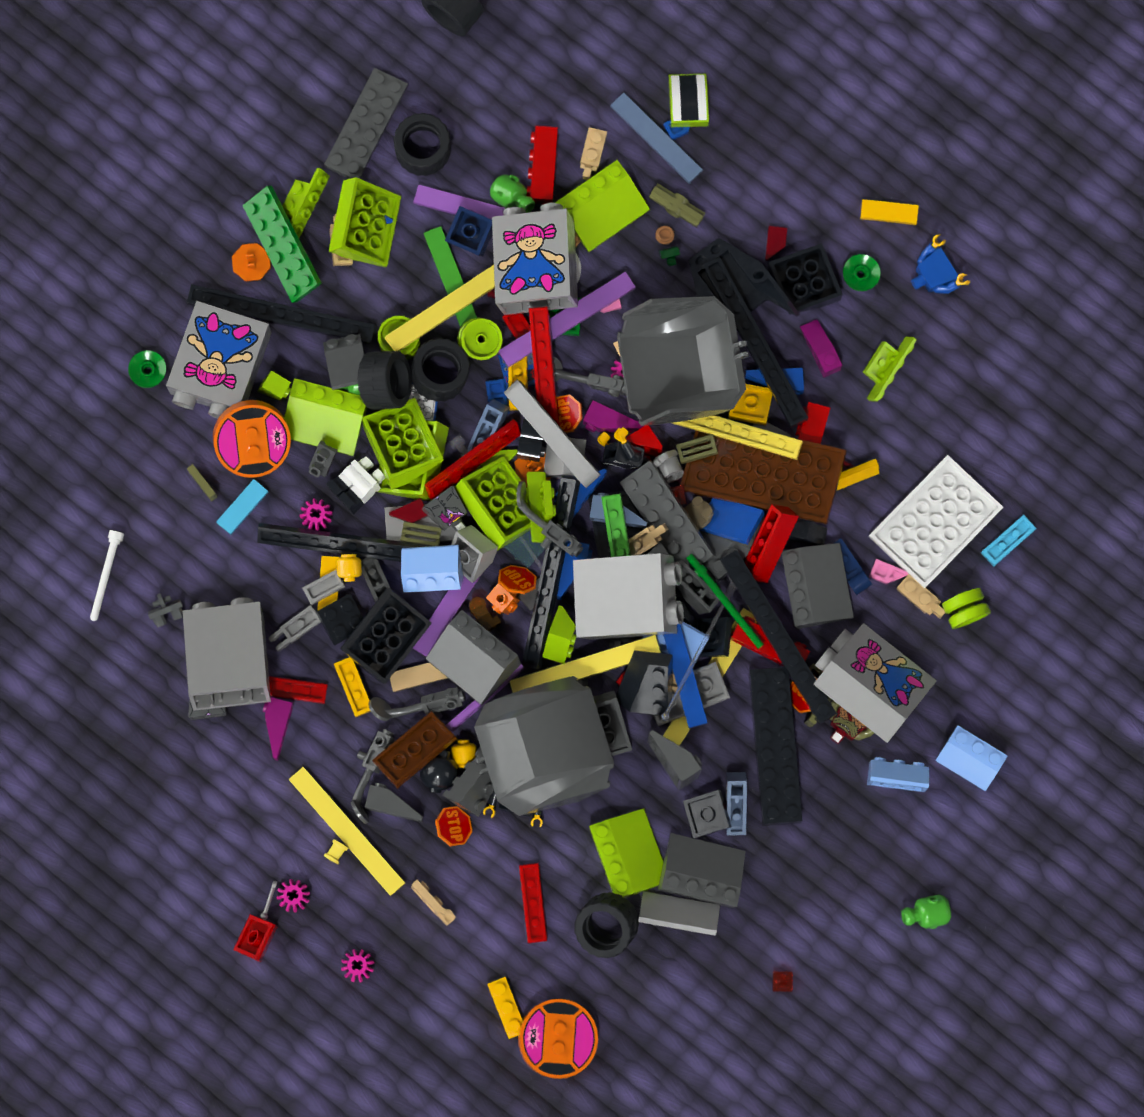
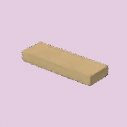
M430 663L395 671L390 677L393 692L448 679Z

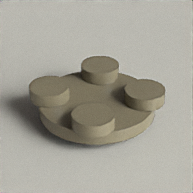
M700 496L695 497L692 503L684 508L698 530L707 526L714 515L711 506Z

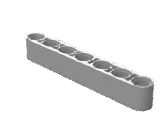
M518 379L504 391L507 398L583 486L587 488L601 475Z

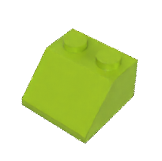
M558 606L542 657L565 664L566 658H571L574 649L572 646H574L576 641V634H574L576 625L563 606Z

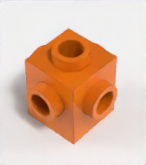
M499 583L486 597L493 604L492 609L498 614L504 613L509 615V613H513L520 601L516 597L517 593L508 592Z

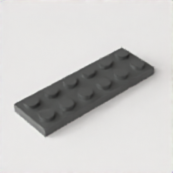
M374 68L324 163V167L349 179L354 177L360 179L408 87V83Z
M648 461L620 482L649 527L654 525L657 528L664 523L669 530L660 535L662 540L659 542L669 555L674 556V562L682 559L694 571L695 569L686 559L690 554H693L701 565L715 556L652 461Z

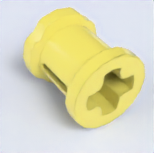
M333 839V845L328 853H325L323 856L338 865L340 857L344 851L348 850V847Z

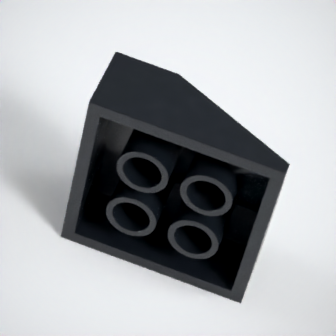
M822 243L771 261L768 264L770 275L798 313L830 305L840 301L843 294Z

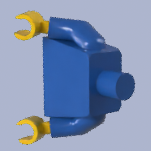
M941 234L933 237V242L922 251L917 260L916 273L918 276L911 280V284L916 290L925 285L928 292L934 291L935 293L949 294L960 288L961 285L970 284V280L963 282V277L967 276V274L961 273L958 275L942 248L937 247L944 245L946 240H943L941 243L937 241Z

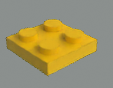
M745 384L746 390L735 407L730 410L729 419L766 426L773 395L769 388Z

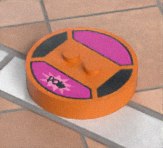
M246 400L233 404L220 415L213 430V444L219 461L227 470L242 477L254 478L273 472L284 462L290 449L291 436L287 422L279 410L263 401Z
M552 999L539 1003L526 1014L520 1025L518 1044L524 1061L532 1070L549 1078H568L580 1073L592 1061L598 1046V1032L593 1018L581 1005L566 999Z

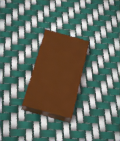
M431 711L372 761L398 789L456 741L457 738Z

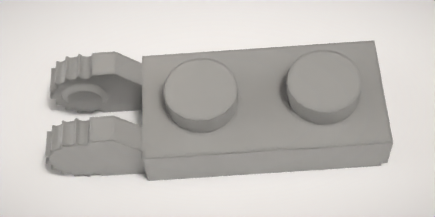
M310 605L282 625L268 639L270 642H273L284 633L287 639L275 647L279 652L320 624L321 621L314 608Z

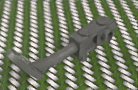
M553 357L555 382L561 378L585 383L591 389L608 392L609 395L619 397V394L626 395L623 377L613 375V378L592 373H589V376L566 372L563 371L561 362Z
M519 481L517 487V506L531 521L543 529L541 533L546 538L540 546L546 550L554 542L572 557L579 556L583 550L582 544L577 541L578 539L575 536H570L562 530L563 527L558 523L555 524L551 520L547 523L536 515L525 503L526 484L524 481Z
M456 687L422 696L421 703L403 708L391 709L389 704L379 697H373L368 705L373 715L382 721H388L390 718L424 710L426 715L432 711L440 719L443 716L441 711L463 706V701H466L464 691Z
M385 729L382 732L378 731L368 753L359 751L357 754V758L363 760L361 766L366 768L354 793L351 806L364 824H367L370 820L361 805L362 796L372 773L379 774L380 769L372 760L395 741L393 738L394 734Z

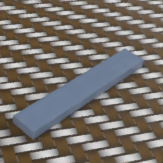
M625 93L620 95L610 105L688 184L703 172V169Z

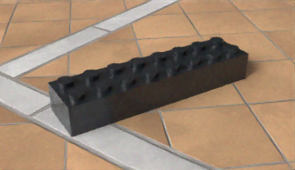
M785 667L749 670L762 826L798 824L802 822L789 673Z

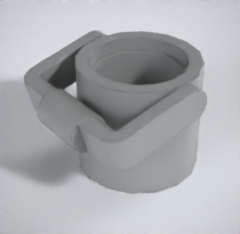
M676 450L667 451L653 460V464L667 484L678 480L684 475Z

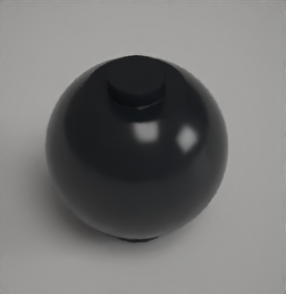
M443 750L420 770V778L423 784L430 788V792L441 793L442 790H448L453 786L452 782L458 777V766L455 760L450 757L451 751Z

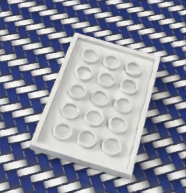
M947 455L868 537L925 589L1003 509V506Z

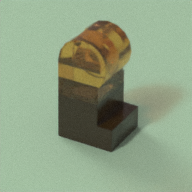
M475 597L470 601L469 607L477 623L490 632L501 625L498 616L492 618L486 609V602L483 598Z

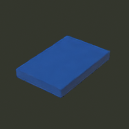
M712 498L709 505L714 515L710 523L700 529V531L748 545L765 513L761 509L744 504Z

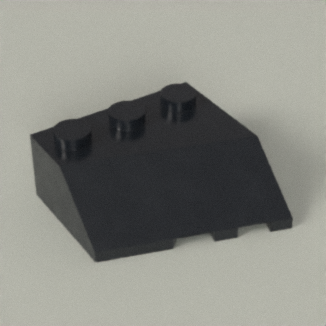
M634 650L616 694L618 703L629 712L668 716L672 705L673 655Z

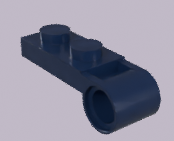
M841 538L835 543H840L847 582L855 594L858 595L873 584Z

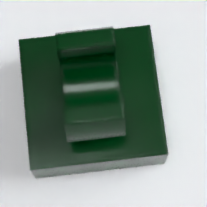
M674 246L658 250L660 258H666L668 266L676 265L674 256L680 255L679 247Z

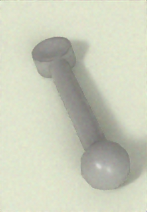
M273 881L264 912L260 915V918L263 920L268 918L267 912L277 886V881Z

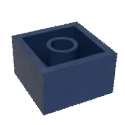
M459 206L445 241L483 257L493 235L492 219Z

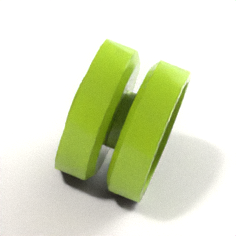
M393 316L381 324L378 331V342L381 351H394L385 340V336L411 319L404 316ZM420 338L400 350L407 360L412 359L420 348Z
M473 318L463 323L457 336L458 345L464 349L469 358L486 360L495 356L500 350L503 341L501 330L497 324L483 318ZM479 336L483 338L482 342H478Z
M981 588L962 592L942 603L946 614L956 613L948 620L952 629L966 626L991 614L987 603L977 604L984 598Z

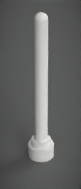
M109 530L108 542H110L90 616L92 621H96L99 616L117 545H120L124 538V534L121 532Z

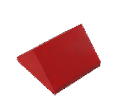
M649 425L643 426L625 438L630 441L631 445L643 448L645 455L657 457L662 454L663 446Z
M250 914L233 950L261 962L276 932L277 926Z

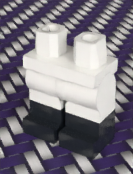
M366 456L359 462L356 460L352 461L351 465L347 466L339 476L326 483L329 490L353 514L375 492L381 489L379 484L385 479V475L378 468L371 475L367 472L374 465Z

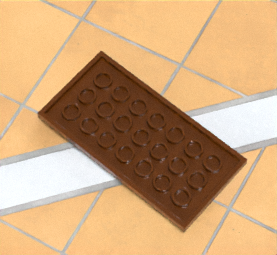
M695 430L693 440L708 436L709 434ZM714 436L718 454L686 463L679 488L680 491L740 503L766 511L769 510L771 504L786 506L801 519L828 524L847 451L802 440L803 444L798 459L795 460ZM711 441L691 446L690 449L710 444ZM710 448V449H707V450H703V451H700V452H697V453H693V454H690V455H688V456H692V455L699 454V453H702V452H705V451H709V450H712L713 448Z

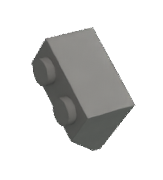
M570 438L585 455L586 440ZM547 444L543 471L546 473V477L578 480Z
M472 525L456 531L451 544L459 545L463 576L471 583L475 582L493 562L498 546Z

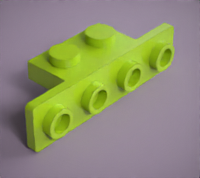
M321 168L316 169L310 183L295 180L282 205L287 216L292 218L290 222L298 238L302 234L330 178Z
M905 337L897 350L886 341L881 342L862 372L876 383L867 396V400L877 402L884 396L885 389L893 382L894 375L905 362L904 359L914 349L916 338Z
M527 472L529 508L545 522L549 523L556 514V506L552 505L554 488H551V481L546 480L545 472ZM530 520L531 541L542 543L546 538L541 533L543 529Z

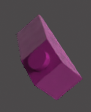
M816 319L800 326L801 332L823 378L841 371L842 363L818 320Z
M594 400L583 419V425L591 432H616L618 428L621 429L622 427L626 428L628 432H635L643 427L638 421Z
M271 697V702H265L263 712H265L274 760L278 761L294 705L292 702Z

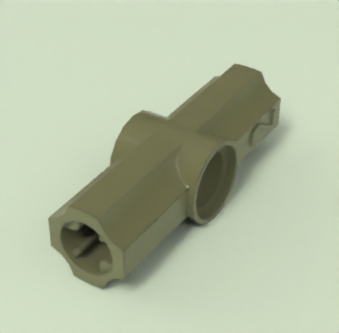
M660 184L654 187L649 196L651 200L664 207L670 215L676 218L680 217L696 228L705 216L703 211L690 204L684 196L678 193L674 194Z

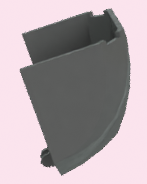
M715 296L650 299L623 313L624 325L622 332H618L617 335L628 409L631 414H635L638 417L641 426L699 419L724 413L735 407L746 390L741 359L750 356L749 352L740 353V348L748 344L747 341L738 342L734 314Z
M575 676L526 688L495 699L483 706L474 726L483 753V757L475 761L476 764L485 762L487 768L481 769L479 774L489 773L497 801L518 816L577 803L610 787L608 777L610 769L614 767V761L591 689L577 682Z

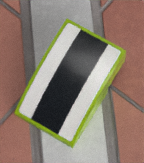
M706 74L669 75L671 127H707L709 125Z

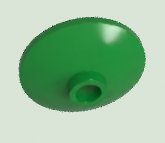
M859 254L852 256L843 267L844 281L853 290L868 291L878 283L880 267L876 260L868 255ZM862 272L864 277H859L857 273Z
M141 351L130 360L128 373L136 385L143 388H151L157 386L164 379L166 363L161 355L154 351ZM151 368L152 371L151 373L146 374L145 369Z

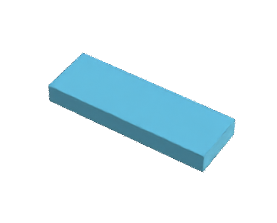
M253 479L216 523L232 535L269 493L268 490Z
M1022 515L987 546L981 554L994 567L1037 528L1025 515Z

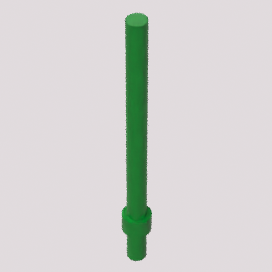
M690 554L686 559L695 569L694 572L697 576L705 581L758 649L762 647L764 643L707 573V568L701 565L693 554Z

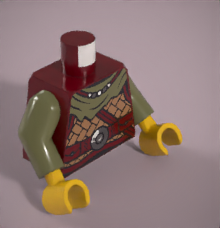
M832 700L831 705L837 715L830 718L832 721L830 725L836 729L830 736L831 740L840 744L844 737L852 741L854 739L862 740L874 734L873 731Z

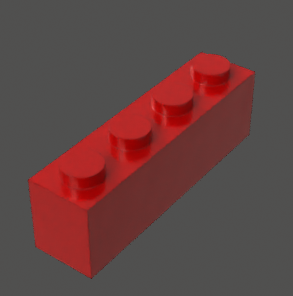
M535 126V132H531V143H534V150H530L529 161H533L532 168L528 169V179H531V186H527V196L532 197L535 204L553 203L558 127Z
M808 402L807 407L803 406L808 420L803 422L802 425L799 424L797 426L795 435L799 436L798 439L821 444L830 407Z
M771 504L744 563L755 581L768 583L799 518L789 507Z
M743 617L764 643L759 649L736 622L731 632V641L784 667L764 632L755 623L753 618ZM800 642L794 643L804 661H806L810 653L806 649L807 646Z

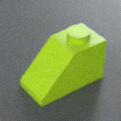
M270 371L257 391L280 400L282 397L286 398L291 390L289 387L291 382Z

